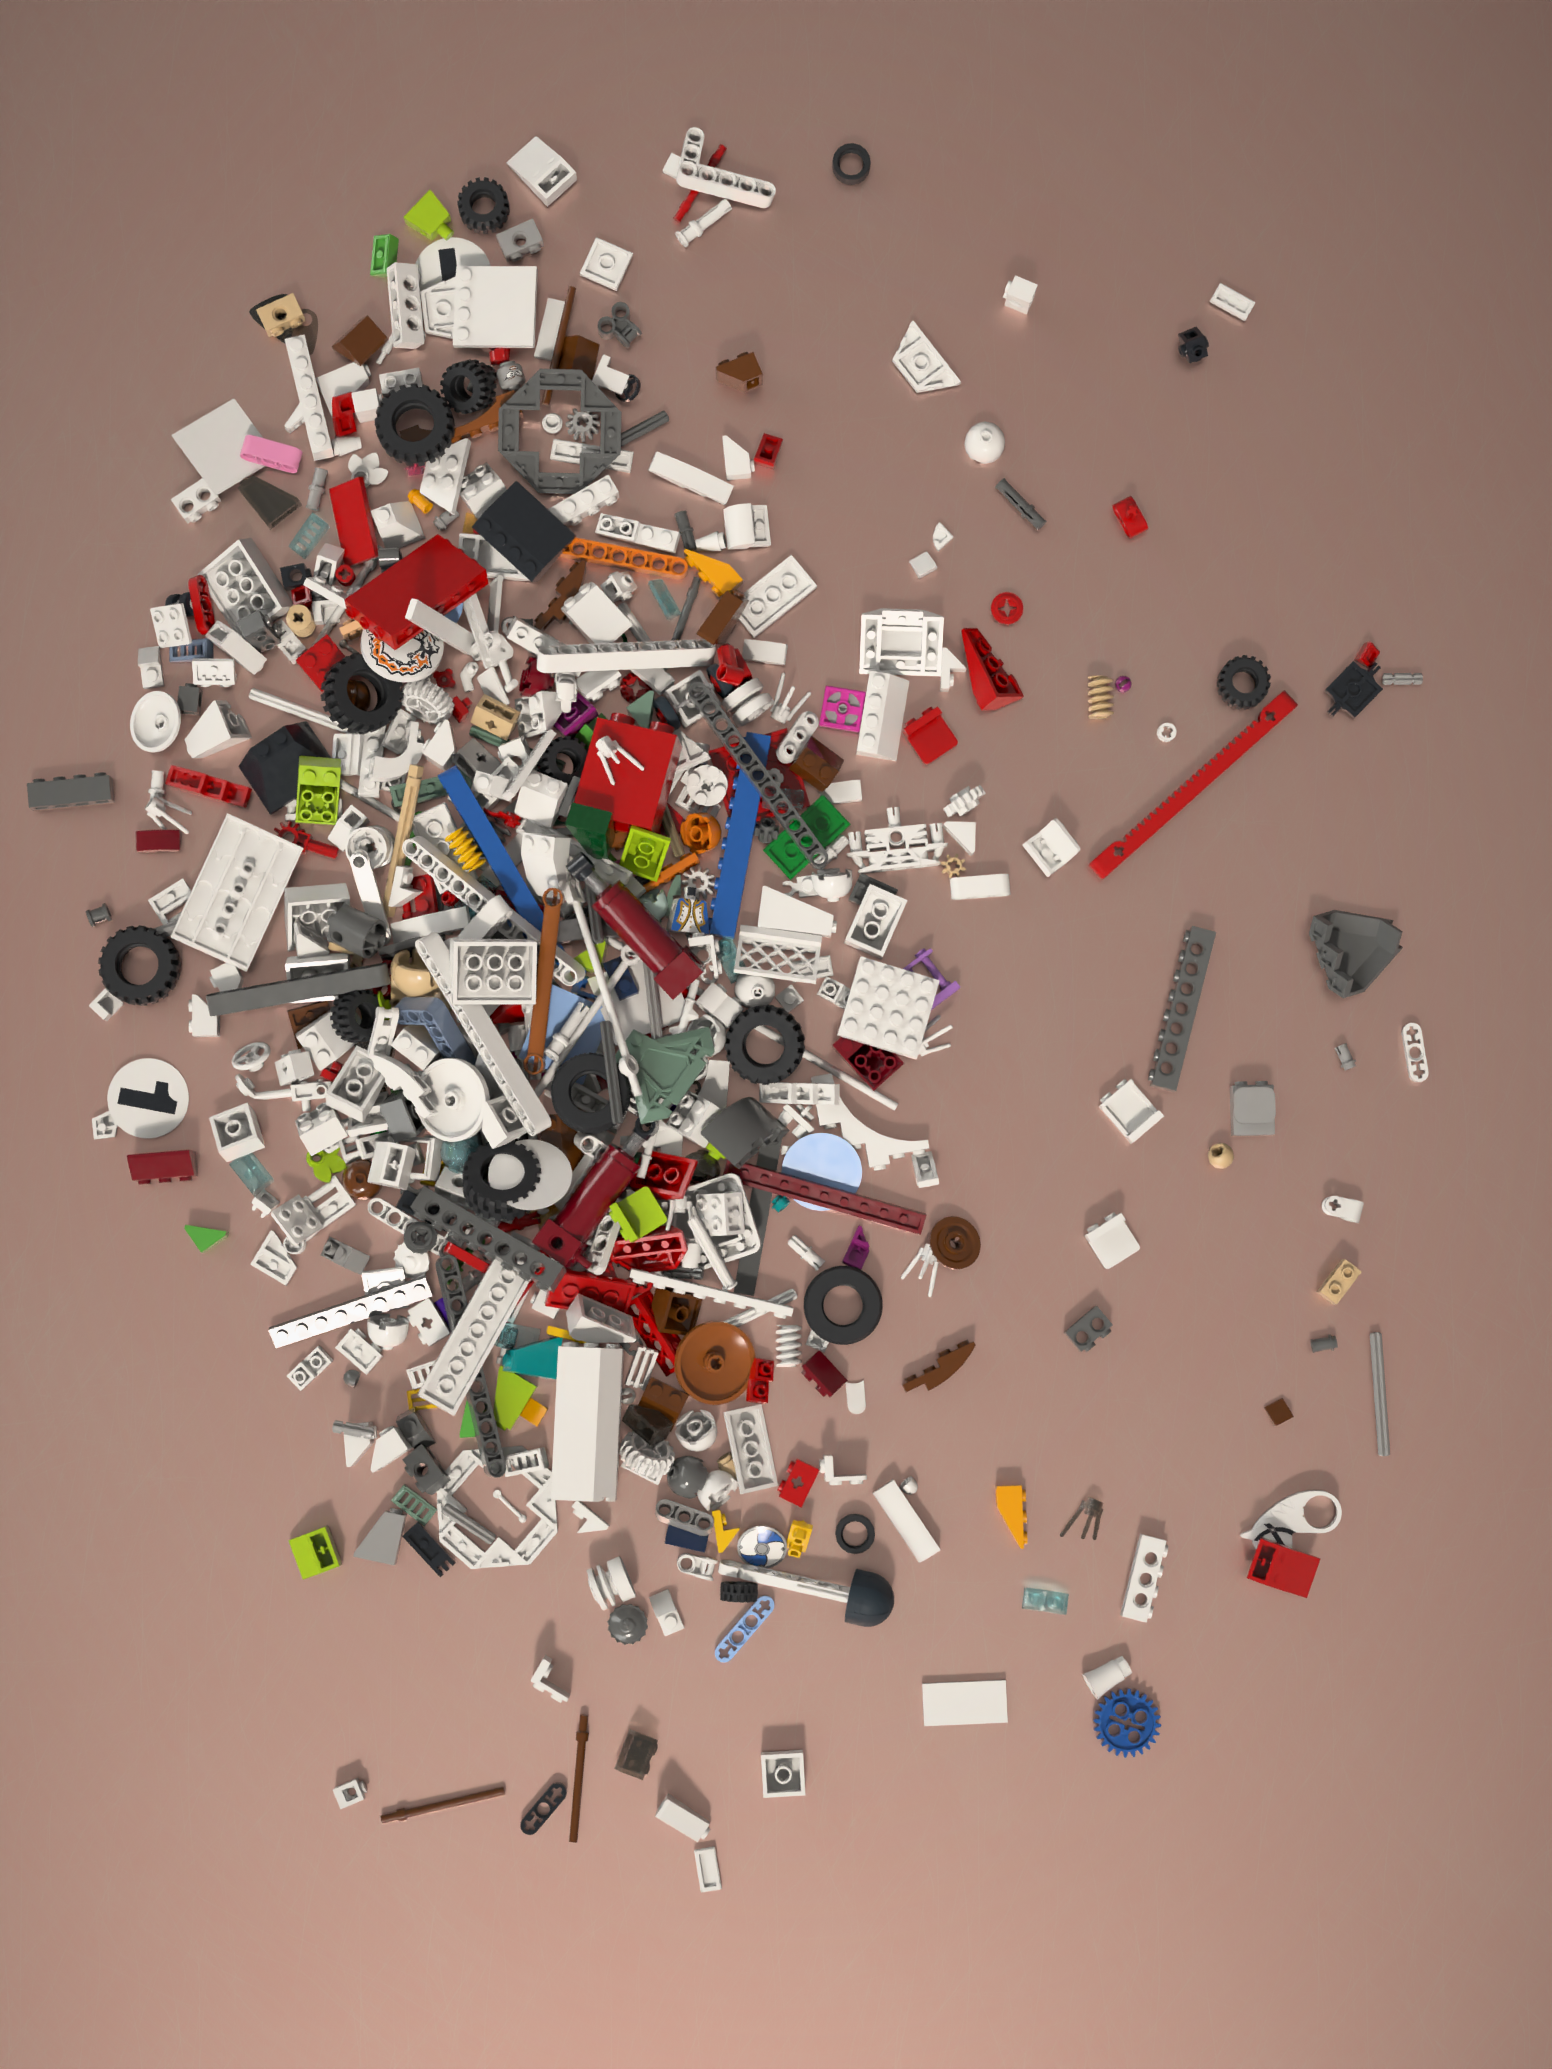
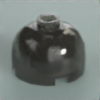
M698 1150L686 1155L685 1158L698 1161L689 1184L697 1185L701 1182L720 1177L721 1169L719 1162L708 1155L709 1151Z

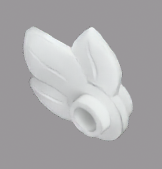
M371 453L363 459L353 454L349 460L348 468L352 473L351 480L357 477H364L365 488L370 484L378 485L382 483L388 475V470L379 468L377 453Z

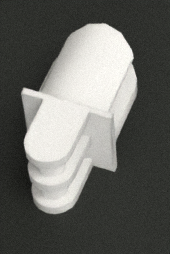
M561 672L556 683V701H561V710L564 713L571 711V704L576 702L577 682L572 672Z

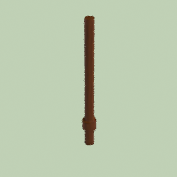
M568 286L549 369H558L576 292V288ZM544 390L541 404L549 406L552 392L555 390Z
M580 1715L579 1731H576V1741L578 1743L569 1842L576 1843L578 1840L585 1748L589 1737V1732H587L588 1715Z
M504 1787L407 1810L405 1808L397 1809L394 1813L381 1815L382 1824L397 1820L402 1822L410 1817L505 1795Z

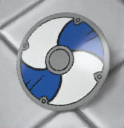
M755 1526L749 1528L740 1536L737 1543V1551L742 1561L746 1564L771 1568L778 1565L784 1559L787 1553V1542L778 1530L769 1526Z

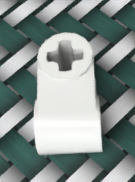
M1331 1196L1323 1200L1321 1207L1327 1215L1359 1223L1364 1202ZM1330 1202H1333V1204L1336 1205L1335 1209H1332V1206H1329Z
M683 1553L678 1557L677 1566L681 1572L713 1581L712 1574L718 1560L689 1553ZM683 1558H690L692 1560L690 1568L684 1569L681 1567L680 1562Z

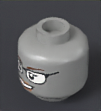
M515 361L500 364V368L496 372L500 387L503 390H514L517 392L526 381L522 366L515 363Z

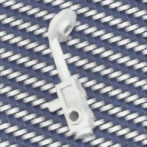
M240 1074L235 1076L236 1086L245 1096L249 1095L253 1099L263 1100L292 1097V1102L301 1101L302 1111L311 1110L310 1100L326 1098V1093L333 1083L325 1079H317V1081L313 1082L299 1081V1083L291 1084V1089L256 1092L254 1090L255 1086L249 1078H244ZM319 1087H323L325 1092H320Z

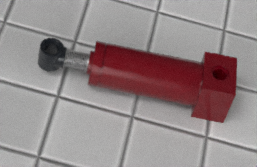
M580 852L566 865V868L577 880L585 881L587 885L589 884L595 890L597 900L591 907L598 912L604 921L655 974L653 979L674 1000L704 972L706 966L687 945L682 947L620 880L613 885H608L595 871L593 862L583 852Z
M638 1117L632 1130L634 1134L626 1141L623 1148L618 1147L617 1149L609 1144L556 1218L546 1221L532 1243L566 1268L573 1269L578 1262L586 1269H589L592 1262L583 1256L589 1247L586 1241L610 1210L609 1206L616 1202L636 1175L635 1173L641 1168L634 1161V1155L641 1148L645 1140L648 1141L650 1137L658 1132V1121L651 1122V1129L644 1131L642 1128L643 1124H641ZM562 1239L563 1245L559 1248L558 1243Z

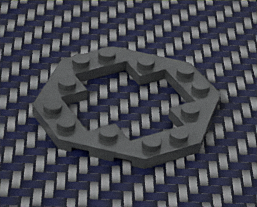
M539 369L499 408L498 451L538 493L575 494L586 488L621 454L622 412L582 370ZM540 390L581 391V411L601 412L600 453H580V473L539 472V452L519 451V411L540 410Z

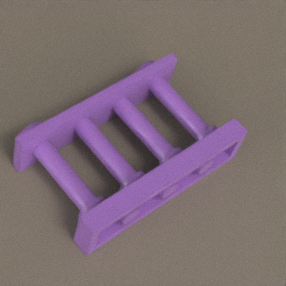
M923 948L915 955L916 959L903 969L914 972L912 968L922 961L932 976L940 980L941 992L934 998L932 1009H934L959 990L960 986L956 981L952 984L950 981L947 982L928 957L932 954L933 950L930 948L926 951Z

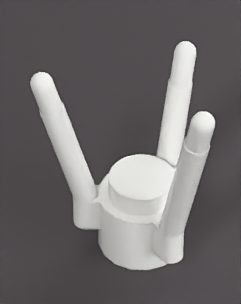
M785 673L781 674L775 700L770 710L772 712L770 717L785 724L786 720L790 721L793 715L811 695V692H807L789 712L791 708L787 705L795 690V687L792 686L783 704L779 703L778 705Z
M604 736L597 741L596 747L599 750L597 754L612 785H615V781L605 756L607 758L612 757L619 764L620 760L615 754L617 750L640 770H644V767L626 752L616 740L612 741L609 736Z
M154 796L145 807V810L148 811L147 815L162 830L168 829L157 816H163L184 833H189L185 827L165 813L166 807L164 805L189 815L192 814V811L169 802L161 796L159 798Z
M937 1015L927 1024L925 1032L941 1018L940 1015ZM949 1025L927 1038L923 1036L918 1055L924 1056L928 1053L950 1047L951 1044L947 1043L926 1049L929 1047V1041L952 1029L953 1026Z
M684 1196L683 1199L670 1200L666 1231L670 1230L671 1222L672 1226L676 1227L677 1214H684L686 1209L688 1210L689 1218L694 1216L692 1201H687L688 1196Z
M926 1243L924 1248L920 1247L918 1254L906 1268L901 1279L907 1276L920 1258L924 1261V1264L918 1276L919 1279L923 1278L928 1264H933L934 1262L928 1297H932L939 1262L932 1255V1249L929 1247L930 1244Z

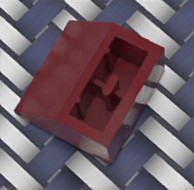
M820 1350L801 1366L804 1369L801 1373L809 1382L813 1379L818 1384L815 1388L823 1397L826 1395L831 1397L848 1381Z

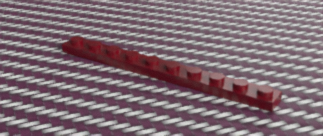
M727 1159L723 1175L732 1173L738 1175L742 1184L919 1235H921L927 1216L926 1213L750 1163H745L738 1169Z

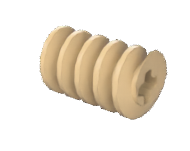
M299 604L289 608L286 622L292 632L302 638L310 636L314 632L316 624L309 609Z
M1089 676L1088 679L1092 680V682L1088 683V687L1092 688V690L1088 691V695L1092 696V698L1088 699V703L1093 706H1090L1088 711L1093 714L1089 715L1088 718L1106 719L1114 714L1113 711L1108 710L1109 707L1114 706L1113 703L1108 702L1109 699L1114 698V695L1108 694V691L1114 690V687L1108 686V683L1114 680L1107 676Z

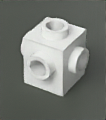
M628 570L621 573L619 571L613 572L600 585L603 592L612 602L618 600L624 602L633 596L632 592L638 588Z

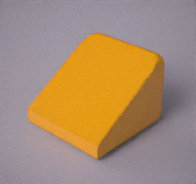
M530 1398L520 1416L538 1427L549 1408Z

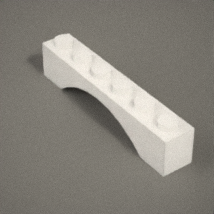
M305 334L286 338L285 343L314 461L334 457Z

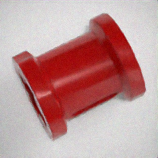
M341 565L336 569L335 575L339 583L345 587L351 586L356 579L353 569L349 565ZM345 572H348L350 576H347L344 580L342 576L345 575Z

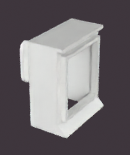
M389 1135L388 1142L395 1143L393 1137ZM432 1135L403 1140L404 1142L427 1143L424 1174L411 1173L409 1183L412 1184L415 1180L437 1181L440 1175L444 1141Z

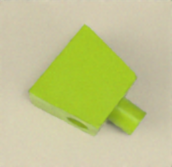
M431 190L403 217L409 227L430 240H434L440 235L447 241L454 234V231L448 226L451 222L450 214Z

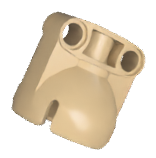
M414 948L412 950V961L410 963V952L408 950L395 954L391 963V1000L389 1002L391 1007L394 1008L404 997H436L442 1000L449 1012H451L450 1004L420 957L417 949Z

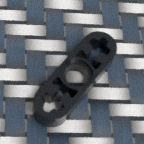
M555 1782L551 1784L523 1817L520 1824L523 1833L527 1835L535 1834L561 1804L567 1795V1788L563 1783ZM560 1787L562 1788L561 1794L563 1796L555 1797L553 1802H555L556 1805L554 1806L549 1799L545 1798V1796L548 1795V1797L551 1798V1796L554 1793L552 1789H558ZM540 1803H547L549 1805L550 1811L547 1814L539 1813L538 1805ZM533 1811L537 1817L543 1819L541 1822L539 1819L535 1821V1829L525 1828L527 1825L525 1821L530 1822L535 1816L531 1814Z

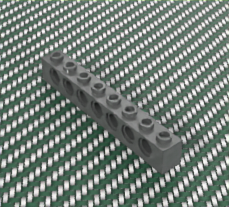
M1195 926L1185 931L1183 942H1186L1185 949L1180 951L1178 962H1181L1180 969H1176L1173 981L1176 982L1175 989L1170 990L1168 1001L1171 1002L1170 1009L1165 1010L1163 1021H1166L1165 1028L1160 1030L1158 1041H1161L1160 1048L1155 1050L1153 1061H1156L1155 1068L1150 1069L1148 1081H1151V1087L1170 1092L1177 1090L1216 936L1215 931ZM1193 944L1201 947L1200 954H1194L1191 951ZM1187 964H1193L1196 967L1195 974H1189L1186 971ZM1182 984L1190 985V994H1184L1181 991ZM1178 1003L1186 1006L1185 1014L1177 1012L1176 1005ZM1173 1023H1178L1181 1026L1179 1034L1172 1032L1171 1025ZM1167 1043H1173L1176 1046L1174 1054L1167 1052ZM1162 1063H1168L1171 1066L1169 1074L1162 1072Z
M423 1186L410 1206L414 1216L424 1222L426 1219L432 1222L431 1226L438 1231L444 1229L449 1232L448 1236L452 1239L465 1241L466 1246L471 1250L477 1251L479 1249L484 1252L483 1256L491 1261L498 1260L503 1268L510 1272L512 1269L519 1272V1277L528 1282L531 1279L536 1282V1286L545 1292L547 1290L554 1292L567 1272L560 1263ZM433 1208H440L437 1214H430ZM457 1217V1221L454 1224H448L450 1218ZM474 1227L475 1229L472 1234H465L467 1228ZM486 1237H491L492 1241L489 1244H482ZM509 1247L510 1249L507 1254H500L502 1248ZM521 1257H526V1263L522 1265L517 1264ZM539 1267H544V1268H545V1270H544V1272H543L542 1274H540V1275H536V1274H535V1271H536L537 1268H539Z

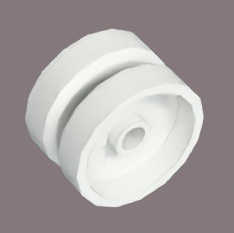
M758 678L746 682L721 702L726 712L736 711L732 716V720L737 727H742L756 719L774 703L769 693L760 694L764 686Z

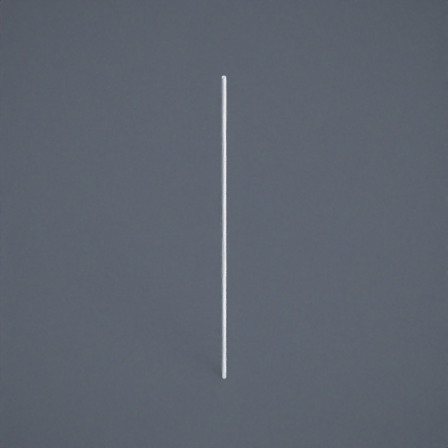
M340 779L339 788L399 822L400 813L373 797H360L357 788ZM484 863L478 869L484 872L489 865ZM533 895L538 904L545 906L543 896ZM547 899L548 904L551 906L552 902ZM604 937L607 944L619 951L625 946L624 943L615 938L607 939ZM632 952L627 954L632 958L635 957V954ZM698 987L697 995L701 996L704 990ZM764 1025L754 1028L784 1046L782 1035ZM805 1049L803 1058L895 1111L899 1103L876 1090L873 1091L868 1085Z

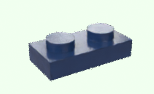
M621 956L603 963L609 979L621 963ZM628 968L614 986L619 1001L639 993Z

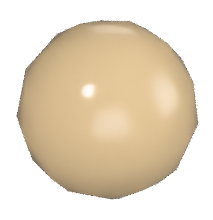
M1217 1143L1210 1148L1208 1159L1215 1168L1223 1169L1232 1164L1234 1153L1227 1144Z

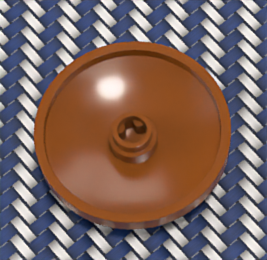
M709 1321L692 1328L680 1341L674 1360L675 1374L681 1388L693 1399L709 1405L725 1404L738 1398L747 1389L750 1370L756 1356L750 1339L738 1327L726 1322Z

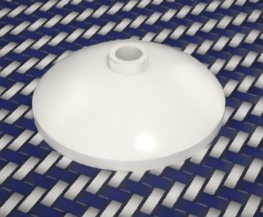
M162 691L147 693L137 702L131 715L130 730L132 738L139 748L148 752H160L173 743L181 724V713L178 703L170 694Z

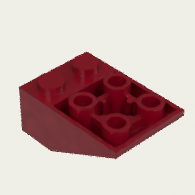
M844 1037L839 1038L832 1045V1048L873 1091L904 1064L896 1053Z

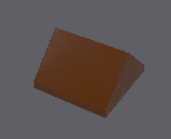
M367 315L355 323L334 343L332 349L361 366L388 341V338Z
M580 335L565 336L558 369L582 370L592 381L600 344Z

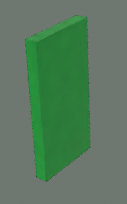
M821 795L800 815L824 849L851 825L824 795ZM793 821L789 828L791 830H798L800 824L798 821ZM785 830L778 835L777 840L774 839L763 849L790 880L809 864ZM804 837L801 840V844L804 847H809L812 845V840Z

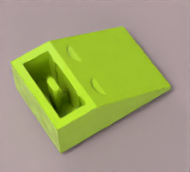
M299 756L295 822L335 825L337 823L341 759Z

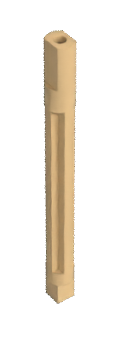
M410 764L383 897V906L387 917H394L396 907L388 905L396 866H404L406 855L403 853L402 845L405 840L410 839L424 769L423 766Z

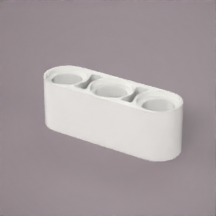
M1009 874L967 876L950 879L952 900L1011 895Z

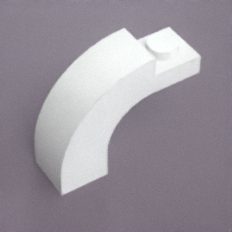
M411 721L406 725L404 748L400 756L396 758L375 756L370 760L368 780L377 782L396 780L408 773L410 764H417L424 751L422 749L424 743L417 742L421 737V729H418L419 722Z

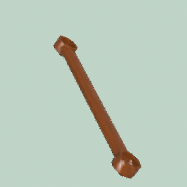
M558 888L547 889L542 897L545 906L536 975V1004H533L528 1053L523 1062L525 1071L532 1075L541 1073L546 1066L543 1057L560 910L565 900L564 893ZM553 890V902L550 906L546 897ZM558 892H559L560 902L558 903V905H556V904H557ZM534 1056L533 1071L529 1070L527 1065L529 1058ZM539 1059H540V1061H541V1067H540L539 1071H537V1069H538V1061H539Z

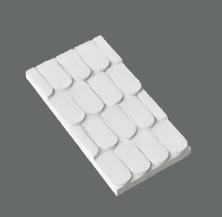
M227 813L171 938L247 972L303 848Z

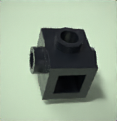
M1197 326L1178 334L1180 341L1178 350L1182 358L1185 357L1189 363L1208 356V340Z

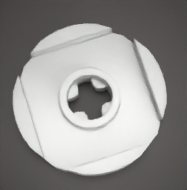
M702 765L694 769L688 776V794L699 805H716L723 800L727 793V777L717 767ZM705 780L713 783L709 792L706 789H702Z

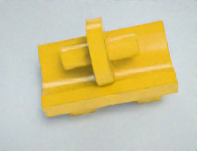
M793 1520L786 1541L787 1548H789L788 1555L800 1558L801 1552L805 1553L813 1525L807 1524L804 1520Z

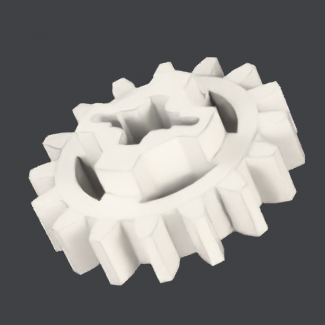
M981 785L972 790L968 786L949 799L951 803L943 810L948 817L956 813L962 816L980 804L978 799L985 795L986 792Z

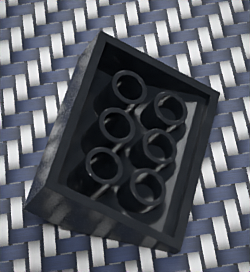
M515 481L472 526L478 534L531 582H538L577 536L518 481Z

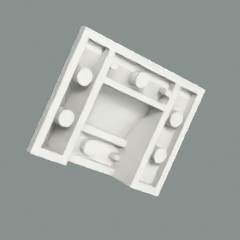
M881 608L862 613L859 674H869L870 671L892 675L941 676L944 616L921 609Z

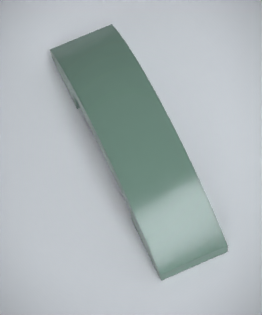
M459 769L463 778L465 779L466 783L471 789L473 784L472 780L461 769ZM438 776L421 780L417 803L449 796ZM406 783L389 787L394 807L402 806Z

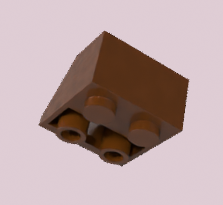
M754 352L741 353L736 359L731 361L729 359L723 360L716 366L717 381L734 389L746 392L763 385V374Z

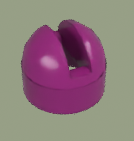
M1120 676L1116 679L1115 688L1118 692L1125 693L1131 688L1132 683L1129 677ZM1126 679L1128 682L1123 687H1120L1119 684Z

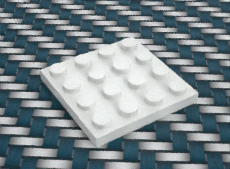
M861 956L837 1036L917 1059L940 980Z

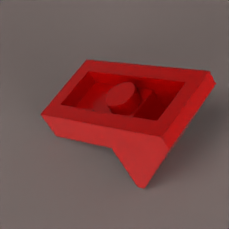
M764 433L756 452L754 463L774 470L783 439Z

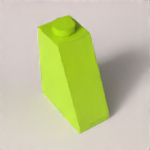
M503 1365L498 1370L493 1413L496 1426L506 1431L507 1428L510 1430L513 1428L538 1386L516 1373L503 1371Z

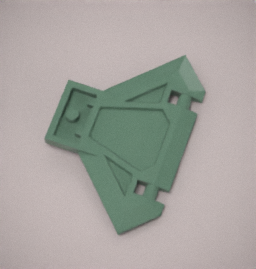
M709 1027L657 1039H651L633 1029L625 1040L629 1054L636 1059L639 1066L636 1076L642 1094L635 1096L641 1124L669 1118L672 1114V1111L668 1109L671 1103L674 1105L680 1103L706 1066V1062L702 1060L704 1056L712 1057L715 1053ZM620 1050L615 1054L616 1063L618 1064L620 1058H622ZM694 1050L698 1051L696 1055L692 1054ZM660 1098L664 1099L661 1104L658 1103Z

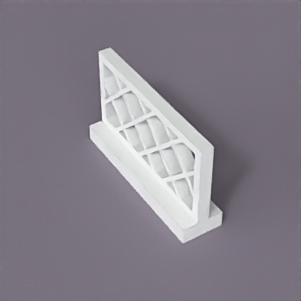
M741 925L734 973L816 984L822 936ZM742 943L752 944L754 948L746 952L742 947ZM765 946L772 947L775 951L767 955L762 948ZM786 949L793 950L795 954L788 958L782 951ZM758 951L763 958L755 962L751 955ZM806 952L816 953L815 957L809 961L803 954ZM779 954L784 961L776 965L771 958ZM799 957L804 964L797 968L791 961ZM746 958L752 964L749 967L739 966V962ZM767 961L772 968L763 970L760 965ZM788 964L793 971L783 973L780 968ZM808 967L813 972V976H804L800 971Z

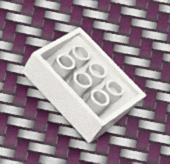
M252 538L238 539L197 574L205 577L209 593L230 627L244 640L246 639L242 635L238 620L259 610L264 616L268 615L273 623L286 614L289 608L293 606L290 597Z
M450 939L449 960L453 1005L536 1004L537 941L533 939Z

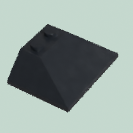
M307 721L283 726L250 748L238 766L270 815L297 798L299 756L331 758Z

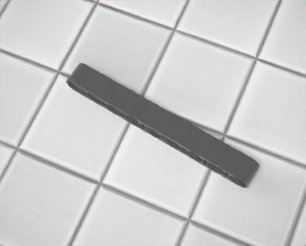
M378 963L215 992L206 995L210 1016H219L381 987L391 984L387 963Z

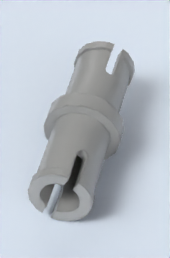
M315 468L312 484L308 488L310 493L306 508L315 511L319 510L321 496L325 492L323 487L328 473L327 470Z

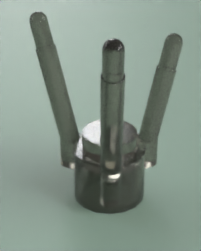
M1088 1497L1087 1501L1082 1500L1079 1509L1067 1523L1060 1536L1063 1537L1085 1509L1084 1514L1088 1515V1519L1081 1539H1085L1091 1521L1096 1517L1093 1531V1540H1096L1104 1503Z

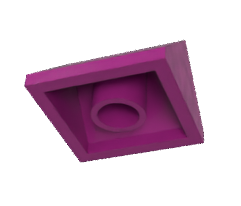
M577 692L576 702H572L571 711L568 713L562 712L553 726L563 737L571 736V739H573L585 724L588 725L598 716V712L589 701Z

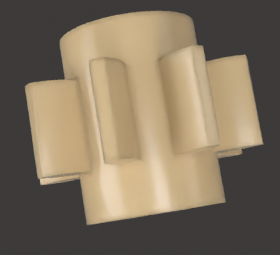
M958 854L953 858L947 855L948 861L941 862V865L945 866L942 874L947 872L949 879L952 878V875L960 877L959 871H966V868L962 867L965 859L959 860ZM952 862H956V866L959 869L956 868L954 871H951V867L948 864L951 865Z

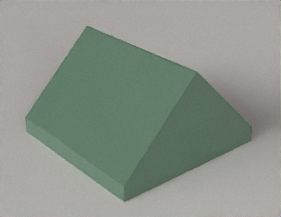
M648 691L626 707L628 715L635 719L634 724L636 726L649 729L654 710V691Z

